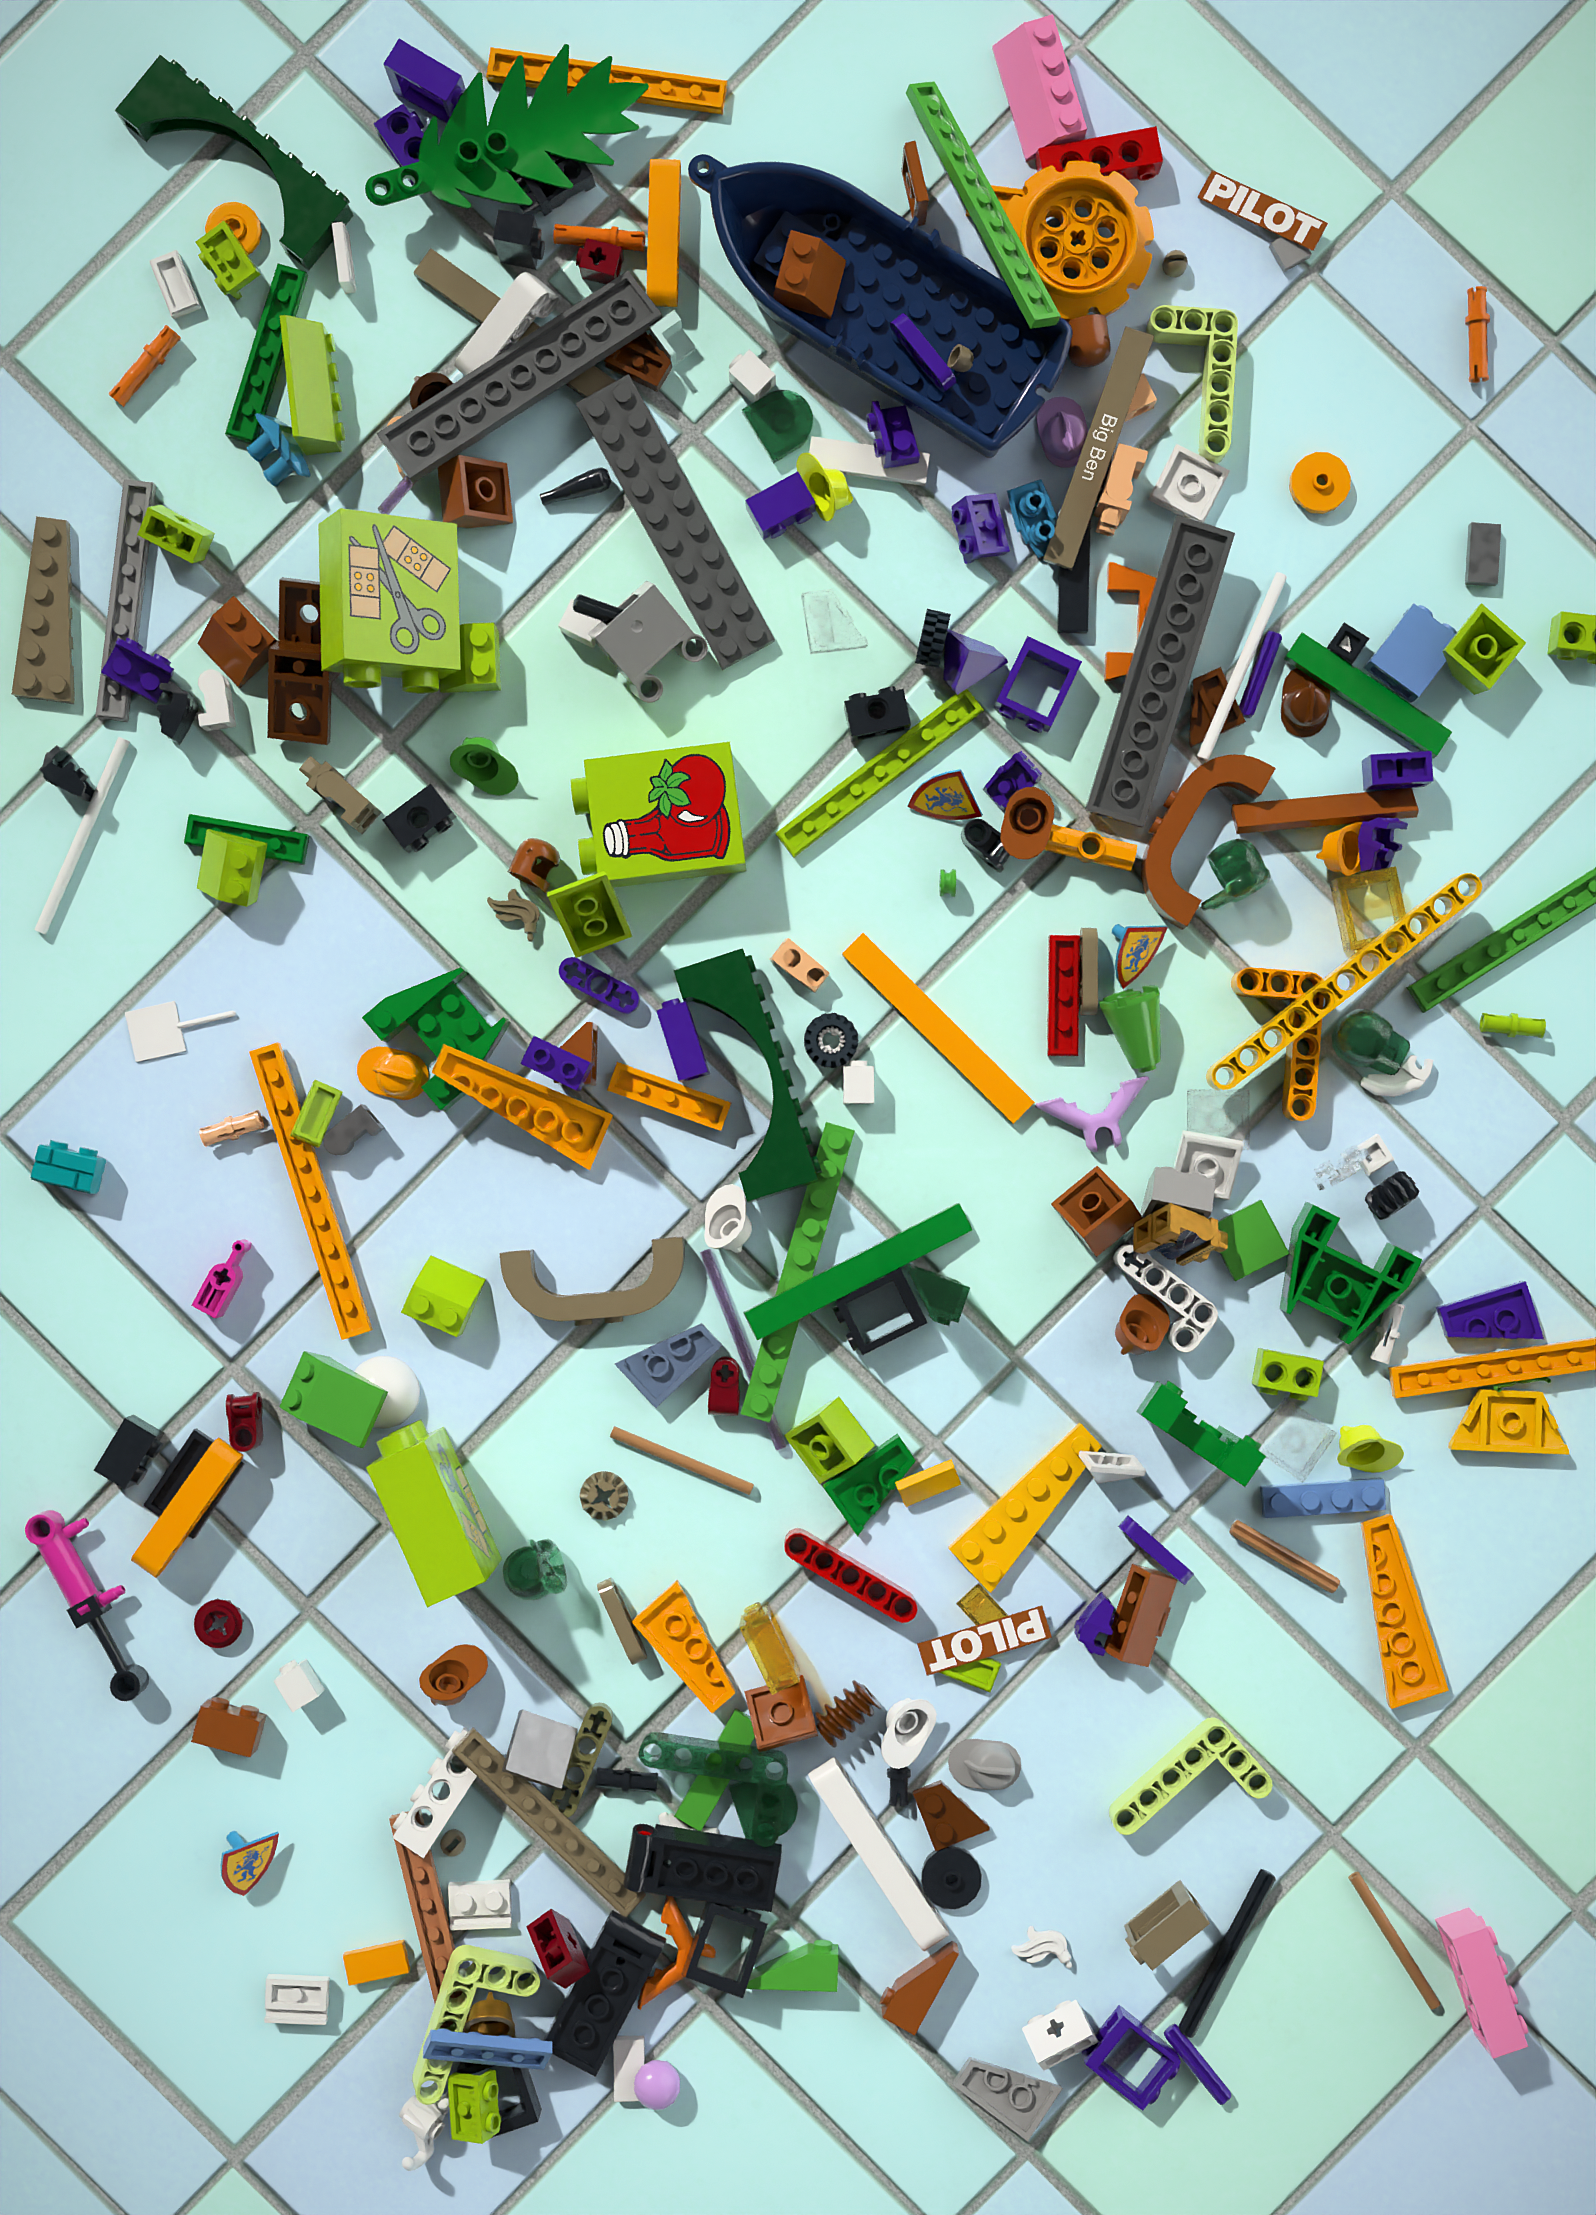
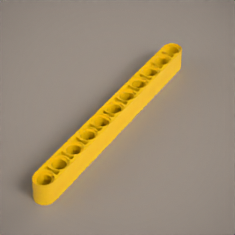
M1464 873L1445 883L1214 1063L1206 1074L1208 1085L1215 1090H1228L1235 1087L1475 900L1482 890V882L1479 877L1472 873ZM1460 881L1466 882L1469 886L1467 896L1462 895L1459 891L1458 885ZM1437 899L1441 900L1445 905L1443 915L1438 914L1434 909ZM1412 918L1417 919L1421 923L1419 934L1414 933L1410 928ZM1388 937L1394 938L1397 942V950L1394 953L1390 952L1386 947ZM1365 955L1369 956L1373 961V968L1370 972L1366 971L1361 964L1362 958ZM1340 974L1345 975L1349 979V987L1346 991L1339 988L1337 984ZM1316 993L1322 994L1325 998V1006L1322 1009L1316 1008L1313 1004V997ZM1292 1012L1298 1013L1301 1017V1024L1298 1028L1292 1027L1289 1023V1015ZM1269 1030L1273 1031L1277 1036V1043L1274 1047L1268 1046L1264 1040V1036ZM1244 1049L1249 1050L1253 1054V1062L1249 1066H1245L1240 1060V1054ZM1220 1068L1226 1069L1229 1073V1080L1225 1085H1221L1216 1080V1072Z

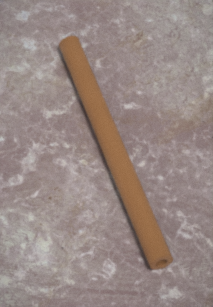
M616 1426L613 1427L610 1434L612 1439L747 1495H750L754 1486L753 1483Z
M1352 1873L1348 1877L1429 2008L1436 2009L1441 2004L1360 1873Z

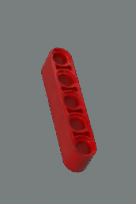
M795 1528L787 1533L784 1548L787 1556L898 1622L907 1623L916 1616V1600L908 1590L804 1529ZM795 1537H800L806 1541L807 1545L803 1550L795 1551L790 1547V1541ZM821 1553H828L832 1556L833 1561L830 1565L822 1567L817 1564L816 1557ZM848 1568H853L859 1573L858 1578L853 1582H847L842 1578L843 1572ZM874 1584H880L885 1588V1592L880 1597H872L868 1593L869 1588ZM899 1600H908L911 1603V1608L907 1612L900 1613L895 1610V1604Z

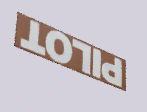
M1213 170L1197 197L1314 251L1328 225L1327 222Z
M1041 1605L917 1643L926 1675L928 1676L1049 1639L1052 1636L1043 1606Z

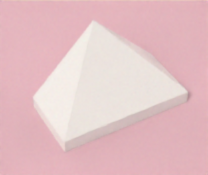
M1091 1451L1079 1452V1458L1097 1484L1145 1476V1468L1134 1455Z

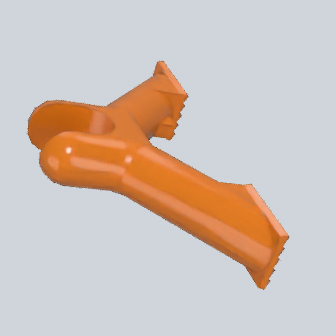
M667 1896L665 1899L661 1922L667 1925L665 1934L673 1937L678 1948L676 1959L663 1970L656 1968L654 1976L647 1977L638 2000L637 2007L639 2010H641L643 2005L684 1978L681 1973L693 1937L673 1896ZM705 1943L701 1956L714 1958L716 1957V1951L713 1946Z

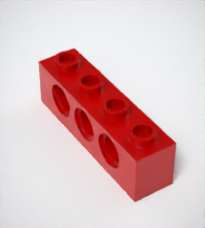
M1157 126L1038 148L1035 159L1036 170L1039 172L1046 167L1054 166L1057 172H1064L1063 168L1069 161H1101L1106 165V167L1100 168V173L1103 176H1109L1113 171H1116L1127 180L1138 178L1140 181L1152 179L1159 174L1163 164ZM1129 155L1135 159V162H1126L1122 156Z

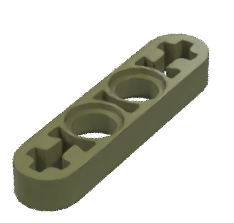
M594 1703L587 1710L573 1744L563 1782L566 1787H562L560 1790L555 1789L551 1798V1802L567 1818L572 1816L578 1807L613 1720V1712L605 1703ZM598 1711L604 1712L603 1718L607 1722L601 1721L595 1733L591 1731L595 1720L591 1714L596 1715ZM589 1738L594 1741L596 1749L593 1753L584 1754L581 1752L579 1742L582 1739ZM571 1767H579L584 1772V1778L580 1782H572L568 1778L567 1771ZM569 1788L572 1790L568 1803L572 1807L566 1806L565 1810L559 1808L560 1802L556 1799L562 1800L566 1789Z

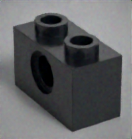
M895 686L878 690L879 694L867 696L866 693H857L849 696V700L844 701V712L851 742L910 730L911 721L904 689L896 690ZM873 706H879L884 710L885 715L881 719H873L869 716L868 710Z
M430 783L382 819V821L403 849L410 853L412 850L418 852L429 843L428 838L436 832L442 834L452 827L454 824L452 820L457 816ZM420 814H427V825L423 828H416L414 824L415 818Z

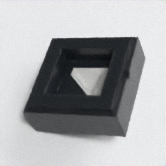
M1344 622L1327 649L1352 665L1370 638Z

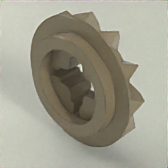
M601 1471L592 1474L585 1480L581 1487L579 1498L583 1510L592 1518L606 1521L616 1518L625 1509L628 1502V1489L625 1482L618 1475L608 1471ZM596 1485L600 1489L602 1488L604 1492L615 1489L609 1497L611 1507L604 1501L593 1503L599 1495Z

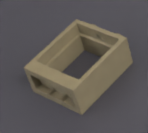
M1179 1880L1124 1925L1128 1935L1125 1941L1130 1946L1129 1950L1140 1965L1146 1963L1153 1971L1208 1926L1210 1922L1199 1902L1183 1882Z

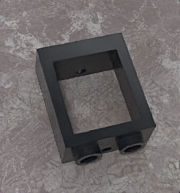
M901 1268L835 1300L837 1306L832 1308L839 1323L846 1322L851 1332L846 1337L853 1351L859 1349L862 1355L928 1323ZM893 1281L912 1321L872 1341L864 1343L846 1303Z
M706 1902L681 1974L688 1979L743 1998L768 1924L760 1921L762 1914L745 1908L743 1914L733 1911V1906ZM715 1913L755 1928L737 1981L697 1966Z
M460 2062L456 2072L473 2074L497 2065ZM512 2067L523 2103L499 2111L501 2117L500 2131L493 2137L539 2121L542 2108L528 2068Z

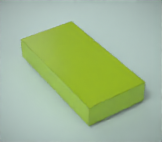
M314 1080L290 1136L317 1148L320 1147L343 1091Z
M987 1657L939 1673L991 1693L1001 1667V1662Z

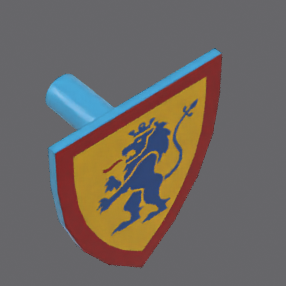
M961 769L941 773L926 780L914 791L907 807L921 814L937 819L964 820L982 817L983 815Z
M1116 924L1112 928V934L1120 939L1116 953L1115 970L1116 978L1122 989L1132 983L1149 965L1163 941L1168 928L1166 925L1126 926L1124 928L1120 924Z
M232 1831L227 1835L226 1840L233 1849L222 1853L220 1864L221 1877L224 1884L233 1893L245 1896L267 1871L277 1848L278 1831L246 1844L237 1831Z

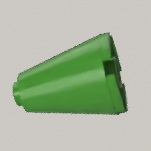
M1143 986L1142 993L1141 991H1133V988L1106 996L1103 998V1001H1099L1100 1008L1129 1065L1133 1069H1138L1140 1073L1156 1069V1064L1161 1061L1160 991L1158 986Z

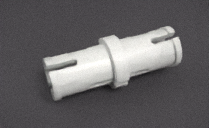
M1393 1302L1384 1310L1380 1326L1375 1328L1377 1336L1370 1359L1389 1364L1395 1338L1399 1339L1400 1333L1397 1331L1403 1310L1405 1309L1404 1305ZM1390 1319H1392V1322H1391V1325H1390V1329H1389V1331H1388V1336H1387V1339H1386V1343H1385V1345L1383 1346L1384 1339H1385V1336H1386V1333H1387V1329H1388V1325H1389Z

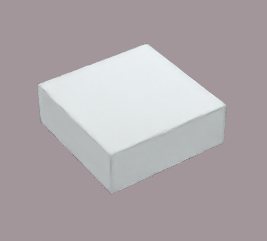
M1379 1134L1373 1135L1351 1149V1152L1367 1176L1395 1160Z

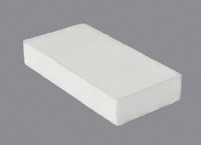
M343 222L332 223L339 283L345 294L356 293L350 235Z
M177 250L149 260L173 319L201 309Z
M644 2035L617 2036L613 2043L614 2102L639 2101L635 2095L634 2081L641 2066L645 2065Z

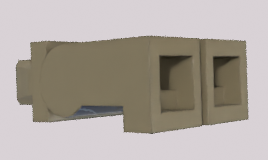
M310 756L299 768V771L309 778L306 785L333 805L343 807L346 811L341 818L361 834L382 813L344 780L345 777L328 762L325 761L321 765Z

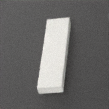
M811 436L809 453L815 456L825 469H837L845 475L920 486L926 485L929 453L919 452V463L884 469L881 457L876 458L874 445Z

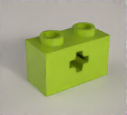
M156 505L147 508L137 535L193 564L205 560L215 533L163 505Z

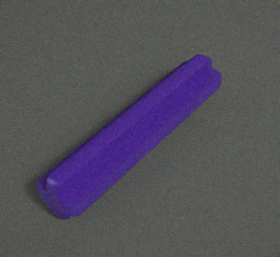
M1268 631L1264 637L1239 704V708L1245 718H1251L1255 713L1279 649L1282 635L1274 631Z
M1176 2024L1170 2025L1164 2031L1167 2041L1216 2102L1220 2105L1225 2104L1232 2096L1230 2090L1190 2040L1180 2032L1179 2027Z

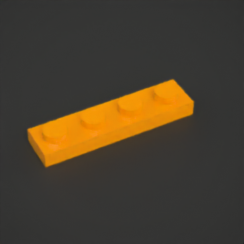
M619 1062L615 1066L607 1091L722 1131L731 1106V1102Z

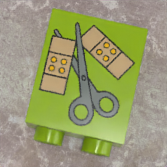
M343 508L338 509L318 524L322 671L343 673L344 685L352 688L381 686V677L402 678V691L425 694L439 691V680L461 670L457 524Z
M421 1419L389 1433L387 1437L377 1441L376 1443L382 1456L369 1464L366 1469L426 1606L430 1607L486 1582L502 1561V1558L445 1428L442 1427L427 1433Z

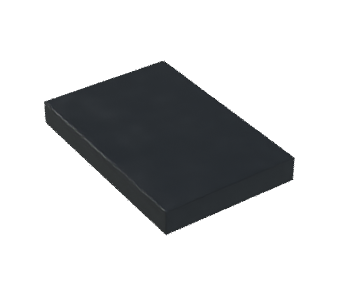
M197 1428L194 1429L143 1506L160 1517L215 1440ZM241 1460L193 1528L189 1537L192 1539L197 1537L245 1465V1460Z

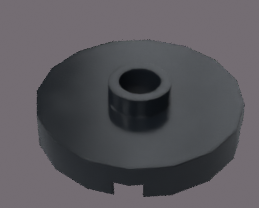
M951 1845L938 1851L934 1850L926 1857L921 1872V1883L925 1895L932 1903L944 1909H958L967 1906L976 1898L981 1888L982 1874L978 1861L970 1851ZM949 1875L957 1877L953 1883L947 1882L946 1878Z

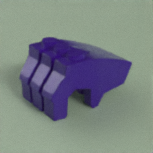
M1022 751L1014 754L1011 759L1000 766L983 788L985 793L1002 811L1006 808L1010 797L1016 791L1025 787H1034L1041 780L1042 773L1037 767L1034 769L1035 765L1030 759L1026 760L1027 756Z
M1376 818L1371 821L1362 822L1358 836L1361 871H1383L1390 869L1395 853L1402 850L1403 847L1402 844L1394 842V830H1406L1408 823L1400 821L1399 818Z
M1100 1592L1087 1606L1074 1625V1633L1078 1641L1084 1643L1091 1654L1095 1653L1104 1656L1106 1651L1101 1641L1095 1638L1099 1632L1112 1635L1113 1630L1110 1626H1112L1115 1615L1112 1614L1114 1606L1103 1592Z

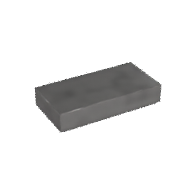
M1471 522L1468 525L1465 585L1496 586L1498 584L1501 524Z

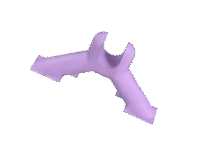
M1143 1076L1121 1082L1120 1089L1117 1092L1110 1093L1112 1100L1101 1113L1090 1115L1078 1109L1076 1102L1068 1104L1061 1097L1051 1099V1101L1047 1100L1036 1103L1035 1108L1082 1130L1086 1146L1091 1152H1098L1095 1133L1100 1127H1105L1109 1130L1113 1145L1116 1148L1122 1141L1118 1122L1147 1080H1149V1077Z

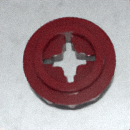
M217 1598L206 1602L199 1608L194 1618V1630L199 1640L205 1645L212 1648H224L238 1639L242 1633L244 1619H242L240 1614V1608L233 1605L230 1600ZM215 1615L218 1618L229 1617L224 1623L225 1630L218 1627L210 1631L209 1628L215 1622Z

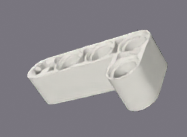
M528 272L520 274L458 355L454 366L466 376L518 342L536 316L545 318L555 309L559 302V297L536 276Z
M1131 1244L1119 1246L1113 1256L1115 1265L1180 1315L1168 1331L1167 1339L1169 1344L1181 1352L1193 1351L1215 1324L1218 1318L1216 1307L1147 1253L1141 1254L1133 1251V1245ZM1125 1252H1134L1132 1258L1143 1265L1140 1269L1130 1263L1124 1265L1126 1259L1123 1257V1254ZM1156 1268L1160 1273V1279L1156 1284L1150 1285L1146 1280V1274L1150 1269ZM1176 1287H1181L1184 1291V1298L1179 1303H1173L1170 1298L1171 1291ZM1205 1305L1208 1309V1316L1204 1321L1198 1322L1195 1318V1311L1199 1306ZM1181 1330H1188L1190 1333L1189 1342L1186 1345L1179 1346L1176 1341L1177 1334Z

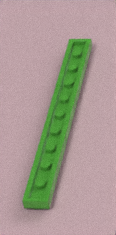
M935 81L909 84L905 94L1030 329L1056 325L1061 315Z
M829 1122L825 1123L816 1154L822 1173L816 1174L818 1182L807 1185L775 1296L813 1276L855 1130ZM800 1319L762 1338L741 1410L742 1415L770 1423Z

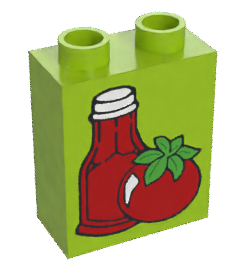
M730 741L585 759L586 777L571 779V793L575 815L590 814L593 837L578 839L579 858L583 875L597 874L605 871L613 888L747 871Z

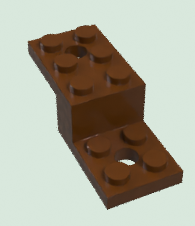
M282 577L279 579L278 641L269 648L267 738L328 745L331 732L332 682L341 673L322 671L320 582ZM305 605H312L316 608L318 612L316 620H309L305 617L303 613ZM294 703H300L306 708L307 716L305 718H299L294 715L292 711Z

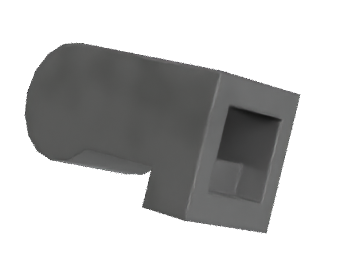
M360 1104L326 1133L323 1140L324 1147L330 1154L345 1155L353 1149L354 1142L368 1132L370 1135L376 1136L385 1127L366 1105Z

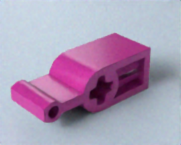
M242 1239L233 1243V1251L227 1262L212 1267L191 1306L213 1318L224 1316L242 1282L243 1271L239 1263L245 1252L251 1249V1242ZM228 1270L227 1276L231 1278V1280L223 1282L224 1276L221 1275V1272Z

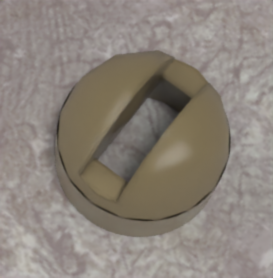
M1181 250L1170 251L1165 256L1162 264L1165 274L1173 278L1181 276L1188 265L1186 254ZM1171 259H1181V261L1169 262Z
M961 344L956 345L949 356L948 367L958 372L968 371L973 366V353Z
M452 1829L447 1831L440 1843L443 1853L451 1857L461 1854L466 1845V1838L459 1830ZM456 1838L459 1843L452 1850H449L447 1847Z

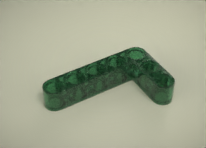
M650 1732L643 1737L638 1753L640 1761L645 1766L758 1783L752 1823V1838L755 1843L762 1847H769L778 1840L789 1766L788 1758L782 1751L770 1749L759 1753L755 1746L661 1732ZM649 1744H656L660 1747L661 1753L651 1755L646 1751L645 1747ZM680 1748H685L691 1752L692 1756L687 1760H682L677 1757L676 1751ZM710 1753H717L721 1756L722 1761L718 1764H711L707 1761L706 1756ZM746 1757L751 1760L752 1766L743 1769L737 1765L736 1761L739 1758ZM771 1762H777L782 1765L783 1769L778 1773H772L766 1766ZM771 1792L778 1796V1800L775 1803H766L762 1796ZM768 1823L773 1826L774 1830L769 1834H764L759 1831L758 1826Z

